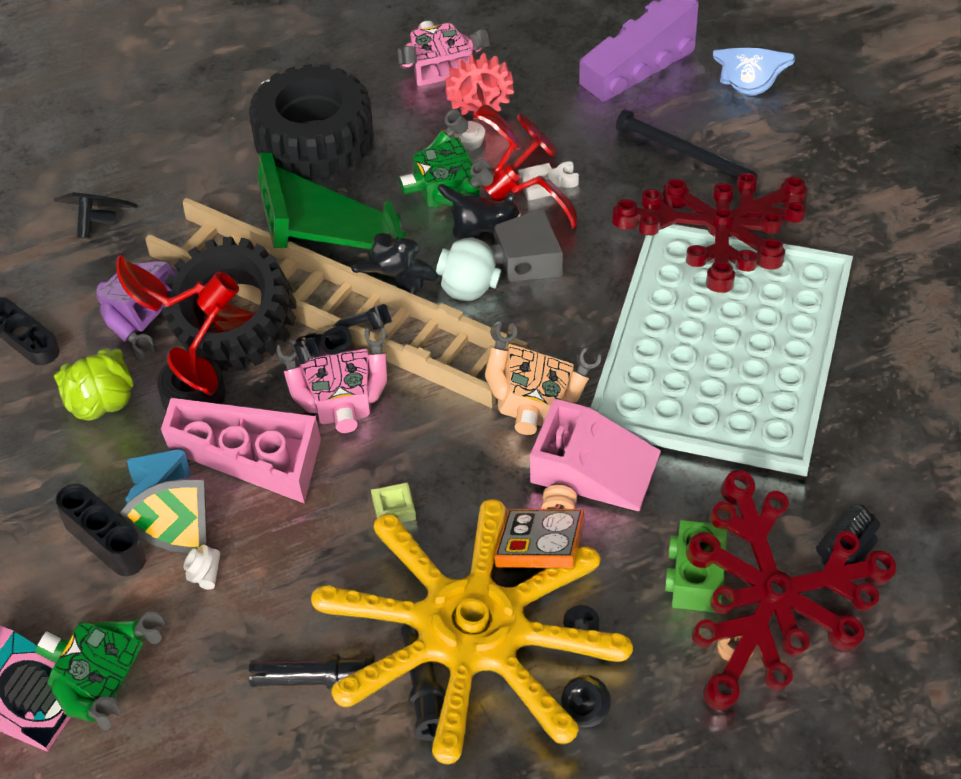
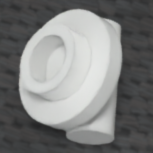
M201 545L199 548L191 550L184 561L186 579L192 583H198L203 589H213L216 582L220 551L207 545Z

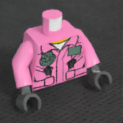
M424 21L419 25L418 30L410 33L411 42L404 47L397 48L398 63L401 68L406 70L411 69L414 64L417 86L444 81L445 78L450 77V68L458 69L457 61L459 59L467 63L469 62V55L479 52L485 46L492 45L488 29L474 31L470 33L469 37L458 32L453 24L446 23L435 26L431 21Z
M381 326L382 338L375 342L370 340L369 327L366 328L364 336L367 344L371 347V354H368L367 349H361L336 355L321 356L310 359L307 363L300 364L298 367L295 361L297 354L293 346L296 342L290 341L294 352L291 356H284L278 344L276 357L278 361L286 366L287 370L283 372L292 399L308 413H315L319 423L323 425L335 423L337 431L341 433L354 431L358 425L357 419L367 417L370 414V404L378 400L387 384L386 354L382 353V347L387 342L385 329Z

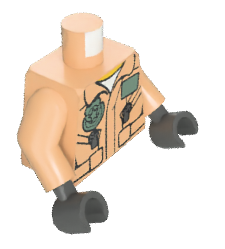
M496 322L490 330L491 337L496 342L495 347L492 346L490 348L485 378L494 397L498 399V410L504 415L516 418L515 430L518 433L531 435L537 431V425L543 426L554 399L574 404L578 402L589 379L586 375L589 370L599 365L601 354L597 353L593 364L590 365L583 358L588 347L582 349L576 357L578 369L574 371V364L512 344H509L506 348V343L516 337L517 327L514 323L510 324L508 334L504 338L500 334L502 322Z

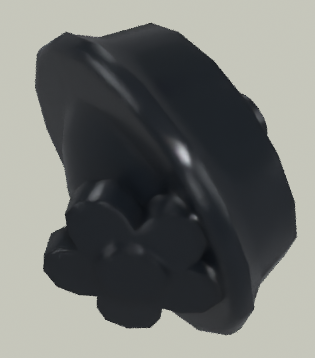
M581 675L570 680L564 687L561 705L577 722L579 727H593L601 723L608 715L611 706L610 693L606 685L599 678L591 675Z

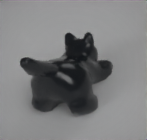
M444 184L438 185L441 195L453 202L454 227L452 232L458 240L463 238L478 239L482 232H490L494 235V227L497 224L521 216V212L514 203L511 193L502 201H491L476 194H461Z
M379 233L373 237V245L368 252L369 261H359L351 268L355 273L378 272L392 277L396 281L397 288L411 294H415L423 287L424 279L435 281L438 278L437 272L430 265L414 258L420 250L419 245L414 240L405 237L395 240L390 234Z

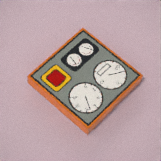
M508 509L494 554L496 567L574 568L585 523L584 509Z

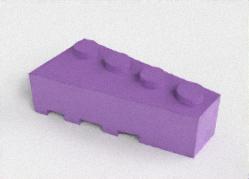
M653 0L645 7L646 13L636 21L632 19L622 25L623 28L617 37L613 39L609 36L580 59L579 84L602 102H605L633 85L642 82L656 72L665 69L679 59L688 56L695 51L699 2L697 0H661L658 3Z

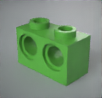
M680 520L679 536L671 535L669 559H676V568H667L665 591L673 592L672 608L716 613L710 606V597L718 587L723 586L724 569L715 564L708 568H698L692 565L686 557V547L694 535L707 532L714 535L720 542L721 548L726 551L727 529L716 528L712 523ZM704 542L699 543L703 551H712L708 544ZM718 595L717 599L721 604L722 595Z

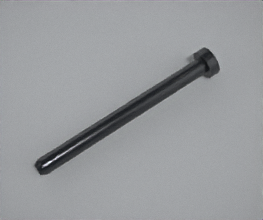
M624 109L617 118L616 129L625 133L629 129L737 178L741 173H751L757 177L756 172L634 118L632 111Z

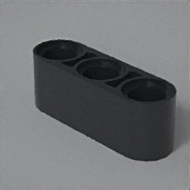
M74 483L61 488L55 499L65 528L116 574L131 576L140 572L145 565L146 559L137 531L86 486Z

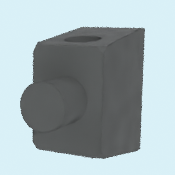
M543 208L502 222L494 227V245L489 247L494 253L496 265L501 264L507 280L512 282L563 276V251Z

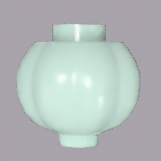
M475 238L457 240L453 243L451 250L443 248L436 268L437 274L442 276L441 286L444 291L452 298L466 302L480 298L489 287L496 289L502 270L496 268L495 256L491 248L485 242Z

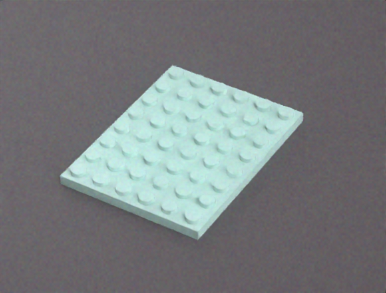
M673 224L659 230L656 235H646L591 409L654 446L807 477L853 256L783 244L785 249L784 263L778 269H765L757 264L754 271L744 272L737 269L734 263L728 261L735 271L734 288L726 293H717L709 290L705 285L707 270L714 263V259L707 261L706 265L702 267H693L686 263L688 247L699 245L706 248L715 244V237L709 234L708 230ZM733 235L729 237V245L738 251L751 250L757 253L755 249Z

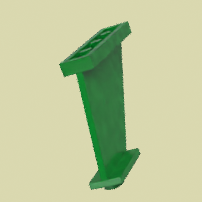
M259 153L258 185L273 248H287L288 236L371 249L373 237L379 233L390 234L395 240L401 237L407 238L406 231L401 230L400 214L395 213L391 201H384V211L381 212L275 166L272 153Z

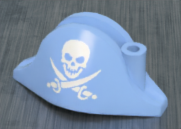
M731 48L713 51L715 61L722 65L720 82L726 85L731 84L737 92L748 96L758 95L768 90L776 77L784 69L794 64L795 61L794 54L761 48Z

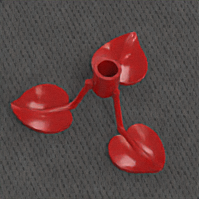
M482 105L478 108L473 118H478L491 125L510 143L499 164L492 170L493 182L488 186H483L489 195L496 201H502L510 192L516 195L522 189L539 184L561 205L570 220L571 228H575L577 225L576 209L567 195L551 180H546L543 176H537L521 184L518 183L522 177L516 169L539 144L550 156L557 154V149L551 140L540 132L535 123L520 113L517 116L518 121L535 140L512 165L508 163L505 166L514 149L519 150L522 144L505 119L489 105Z
M121 253L117 258L116 264L118 279L125 292L140 305L150 310L158 311L162 304L170 307L198 293L197 303L208 317L190 345L188 352L182 348L173 347L167 354V361L171 370L186 384L203 391L209 396L213 395L218 387L217 374L207 360L196 356V349L213 321L219 332H227L240 327L255 314L228 304L239 292L238 284L225 272L218 271L206 285L199 281L193 288L175 297L168 298L169 295L166 287L156 276L127 261Z

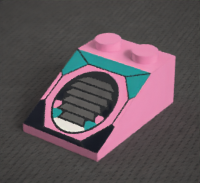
M0 625V732L48 752L71 718L64 714L52 694V688L47 683L55 663L36 654L37 645L15 631Z

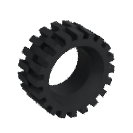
M223 237V245L220 246L212 239L204 242L206 250L199 252L195 246L188 251L191 259L187 263L179 259L174 265L179 272L177 276L168 274L165 281L171 291H168V298L175 297L193 288L199 281L206 285L218 271L225 272L231 276L237 284H247L261 290L260 307L251 319L240 327L227 332H215L208 329L196 349V354L214 360L221 371H228L229 363L233 365L236 371L245 370V361L251 360L255 366L263 363L264 361L260 355L268 351L273 356L276 353L277 346L275 342L278 338L286 342L290 336L285 325L294 326L296 316L291 309H297L296 299L292 294L294 291L272 254L269 255L260 244L254 247L249 239L241 238L239 245H237L233 237ZM198 293L170 307L162 308L163 315L169 322L167 325L187 351L204 323L205 312L197 303Z

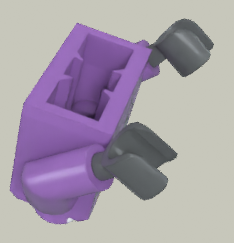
M167 262L133 263L156 276L164 284L167 291H171L165 283L168 274L177 276L179 272L169 266ZM116 272L109 281H102L97 287L96 297L101 304L100 313L106 325L124 342L130 341L132 343L135 358L140 362H145V355L141 348H149L155 353L153 340L147 334L138 335L136 332L137 330L143 331L162 311V308L166 306L162 304L158 311H153L134 301L123 289Z

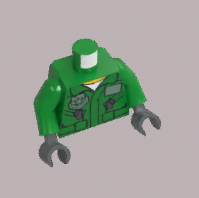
M456 109L450 110L445 116V123L448 128L446 130L442 129L428 147L413 156L414 173L399 177L400 188L404 196L421 192L427 206L431 208L439 206L453 207V202L444 198L439 192V184H444L461 194L468 193L480 196V184L488 186L493 182V174L490 172L491 166L483 159L473 164L460 138H454L455 133L463 134L468 129L467 120Z
M148 612L140 620L91 622L89 624L82 622L77 625L69 641L49 631L44 633L35 653L55 663L47 683L52 688V694L66 716L89 722L96 721L99 728L104 731L111 728L112 725L107 715H121L115 697L144 642L140 640L145 636L149 643L157 644L162 639L159 631L153 629L157 626H166V622L158 612Z

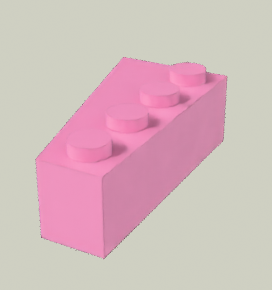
M177 398L170 399L161 427L169 451L180 449L185 452L186 458L305 504L321 442L316 416Z

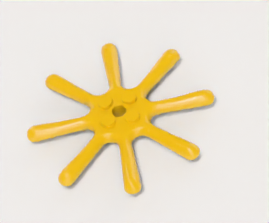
M497 499L485 500L480 506L471 571L466 577L461 579H452L443 575L393 514H383L376 518L373 524L376 535L426 587L428 594L422 601H401L329 585L317 587L311 595L312 605L319 612L407 624L419 633L418 639L411 645L334 683L331 693L338 705L342 707L354 706L422 663L439 662L449 668L450 678L432 746L433 756L442 764L455 763L462 754L471 681L476 673L493 671L504 677L547 734L555 742L567 744L572 742L579 732L577 722L518 661L516 657L517 650L525 646L534 645L613 662H623L633 652V643L625 635L545 625L539 622H531L525 617L523 613L525 606L593 572L600 565L601 558L594 548L583 546L578 549L574 568H546L512 588L497 585L491 578V573L495 561L494 554L506 516V506Z

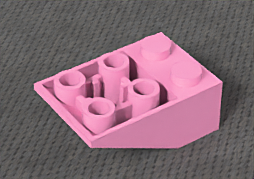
M554 399L530 454V483L545 487L564 485L573 489L579 496L640 512L661 451L589 407Z

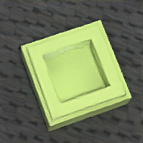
M408 482L371 490L377 518L383 514H393L401 523L416 520V512Z

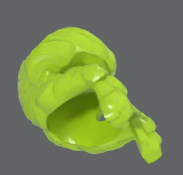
M105 348L99 350L97 354L77 360L72 365L70 363L63 364L60 370L54 374L61 399L67 411L72 412L78 419L89 421L102 417L106 412H116L124 408L131 398V389L134 385L129 369L123 360V353L119 348L114 350Z

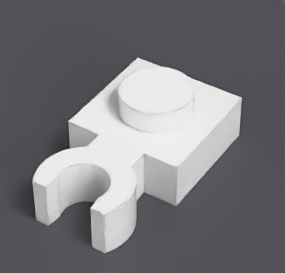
M563 162L554 169L551 168L549 163L518 170L522 177L519 180L520 184L537 176H543L546 180H551L557 187L573 188L579 185L578 173H573V162ZM539 184L523 189L527 200L551 195Z

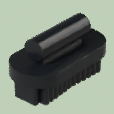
M863 504L851 506L850 509L844 510V513L841 514L832 529H830V532H827V535L816 545V551L820 555L824 566L833 551V540L843 531L854 533L860 543L858 550L847 559L845 565L862 562L878 542L875 532L879 529L880 522L874 514L869 513ZM840 539V544L844 549H852L849 542Z

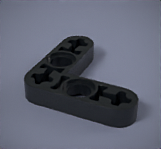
M0 297V338L35 365H46L53 362L59 355V347L53 333L11 300ZM5 314L7 319L4 321L1 315ZM18 327L29 328L23 334H12V332ZM34 341H36L40 347L35 348Z

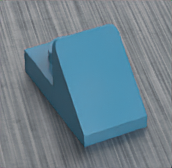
M177 449L127 460L132 481L136 485L132 487L125 498L128 504L133 497L156 484L169 480L188 479L191 473L185 452Z

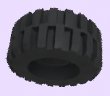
M312 64L303 65V68L298 69L291 67L286 69L285 73H276L271 76L269 82L264 81L258 88V92L256 91L250 102L251 106L249 107V117L256 152L258 154L272 153L275 166L307 180H312L315 177H321V180L330 178L331 174L337 173L340 175L346 172L347 167L356 166L361 161V157H365L373 142V121L368 91L352 74L347 75V72L343 69L336 68L334 70L329 65L321 64L320 67H312ZM313 120H323V121L316 122V123H306V124L303 123V122L313 121Z

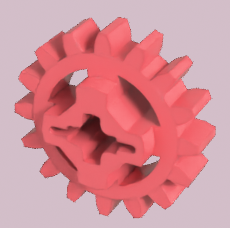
M482 53L480 59L475 60V57L471 54L469 55V62L465 63L459 59L457 61L458 69H449L450 77L445 78L447 99L451 100L453 109L460 107L462 115L472 111L474 116V113L482 105H489L499 112L501 111V102L507 104L510 102L508 94L514 93L512 73L508 71L506 62L499 64L497 56L487 60L486 53Z

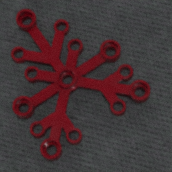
M741 173L738 175L736 185L737 190L740 191L739 207L729 210L734 192L732 185L718 183L714 186L713 200L716 201V209L690 194L685 181L670 179L664 185L662 193L655 189H647L642 192L641 205L644 208H638L637 203L629 199L618 201L617 205L613 208L612 223L621 229H633L639 224V232L648 236L656 235L659 230L675 223L707 226L709 234L715 237V244L706 248L699 245L688 247L686 263L693 267H702L706 265L707 261L714 259V263L707 270L705 285L713 292L726 293L734 288L735 271L728 261L734 263L737 269L744 272L754 271L757 264L765 269H778L783 266L785 249L782 242L772 238L763 240L749 230L777 233L780 231L782 220L795 223L803 221L806 210L804 202L807 187L802 179L789 177L781 184L779 190L753 200V192L756 190L758 178L751 173ZM781 202L785 204V208L772 207ZM687 206L697 213L678 212L673 208ZM747 217H759V218H761V219L747 218ZM733 235L755 249L757 253L751 250L738 251L729 245V237Z
M741 470L730 472L722 482L721 494L727 502H719L714 506L710 513V521L716 528L727 529L751 544L759 570L723 550L718 539L707 532L694 535L686 547V557L692 565L698 568H708L715 564L751 585L750 587L737 590L727 586L718 587L710 597V606L716 613L727 614L733 608L759 602L753 615L719 623L704 619L699 621L692 630L694 643L702 648L712 646L715 641L741 636L723 672L712 676L703 689L705 702L711 708L719 711L729 709L738 700L740 688L737 681L756 645L766 671L764 680L767 686L772 690L780 691L786 688L792 681V670L788 665L781 662L768 625L773 612L783 636L782 648L788 655L800 656L810 645L808 634L798 628L792 610L827 629L828 639L836 649L850 651L861 643L864 638L862 623L851 615L839 617L799 593L827 587L852 601V604L858 610L869 611L879 601V592L874 586L886 584L896 573L894 558L889 553L880 550L871 552L862 562L845 565L847 559L858 550L860 545L858 537L850 531L839 533L833 540V551L822 571L790 577L785 572L778 570L766 537L776 519L787 510L789 506L788 498L780 491L769 492L762 502V512L758 515L752 498L755 492V481L749 473ZM734 480L741 481L746 486V489L738 488ZM769 500L778 501L781 509L773 508ZM733 505H737L741 518L737 516L736 509ZM717 511L726 512L729 520L719 518ZM840 539L849 542L852 549H844L840 544ZM704 542L708 544L712 551H703L699 543ZM876 560L882 562L887 570L879 569L876 565ZM864 579L867 583L858 586L852 581ZM771 583L779 585L783 593H775L771 588ZM860 592L867 593L871 603L864 602L860 598ZM717 596H726L729 599L730 605L724 606L720 604ZM843 625L851 627L855 633L854 636L846 634ZM699 629H708L711 632L712 638L704 639L700 635ZM790 637L798 638L801 641L802 647L795 648L792 646ZM775 670L781 672L784 676V682L776 681L773 678L772 672ZM719 683L726 684L730 689V695L721 694L718 691L717 685Z

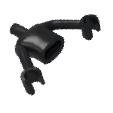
M386 304L372 307L366 312L341 318L333 326L322 327L306 336L296 338V343L293 346L300 364H305L313 358L336 355L345 351L352 341L351 333L348 329L351 326L370 321L372 329L376 330L381 328V325L392 323Z

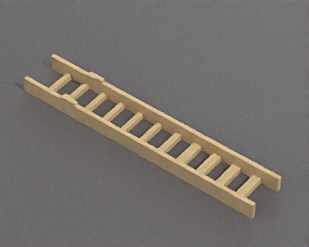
M188 198L182 201L186 220L202 227L181 248L150 234L145 238L149 255L162 262H167L175 267L174 265L179 259L187 263L191 259L188 251L196 246L200 252L205 247L204 242L211 240L217 233L226 237H233L237 245H239L241 238L249 239L254 247L260 244L269 255L272 254L273 257L282 260L279 266L287 280L298 268L312 273L293 294L297 309H291L296 316L295 321L315 330L326 326H333L341 318L332 315V313L352 291L369 298L356 314L366 312L380 303L386 304V306L397 310V313L391 318L392 323H388L384 327L387 334V342L382 347V353L386 354L387 362L490 408H493L496 404V397H494L488 383L479 379L486 370L490 348L492 346L495 347L496 341L491 337V327L463 316V312L443 303L437 305L362 272L355 273L346 265L289 241L287 248H273L270 233ZM324 279L340 286L321 309L305 303L306 299ZM238 284L239 292L236 295L260 305V289L247 284ZM409 316L427 323L410 345L406 344L403 346L389 340ZM363 323L349 327L352 339L350 345L360 350L367 349L368 353L371 354V347L367 344L364 336L366 329L360 327ZM438 328L457 336L438 360L430 358L431 352L423 349L424 345ZM370 331V340L376 342L382 338V331L379 334ZM500 331V334L505 338L507 334ZM517 338L506 343V348L509 344L528 349V343ZM469 341L487 350L467 374L449 366V364Z

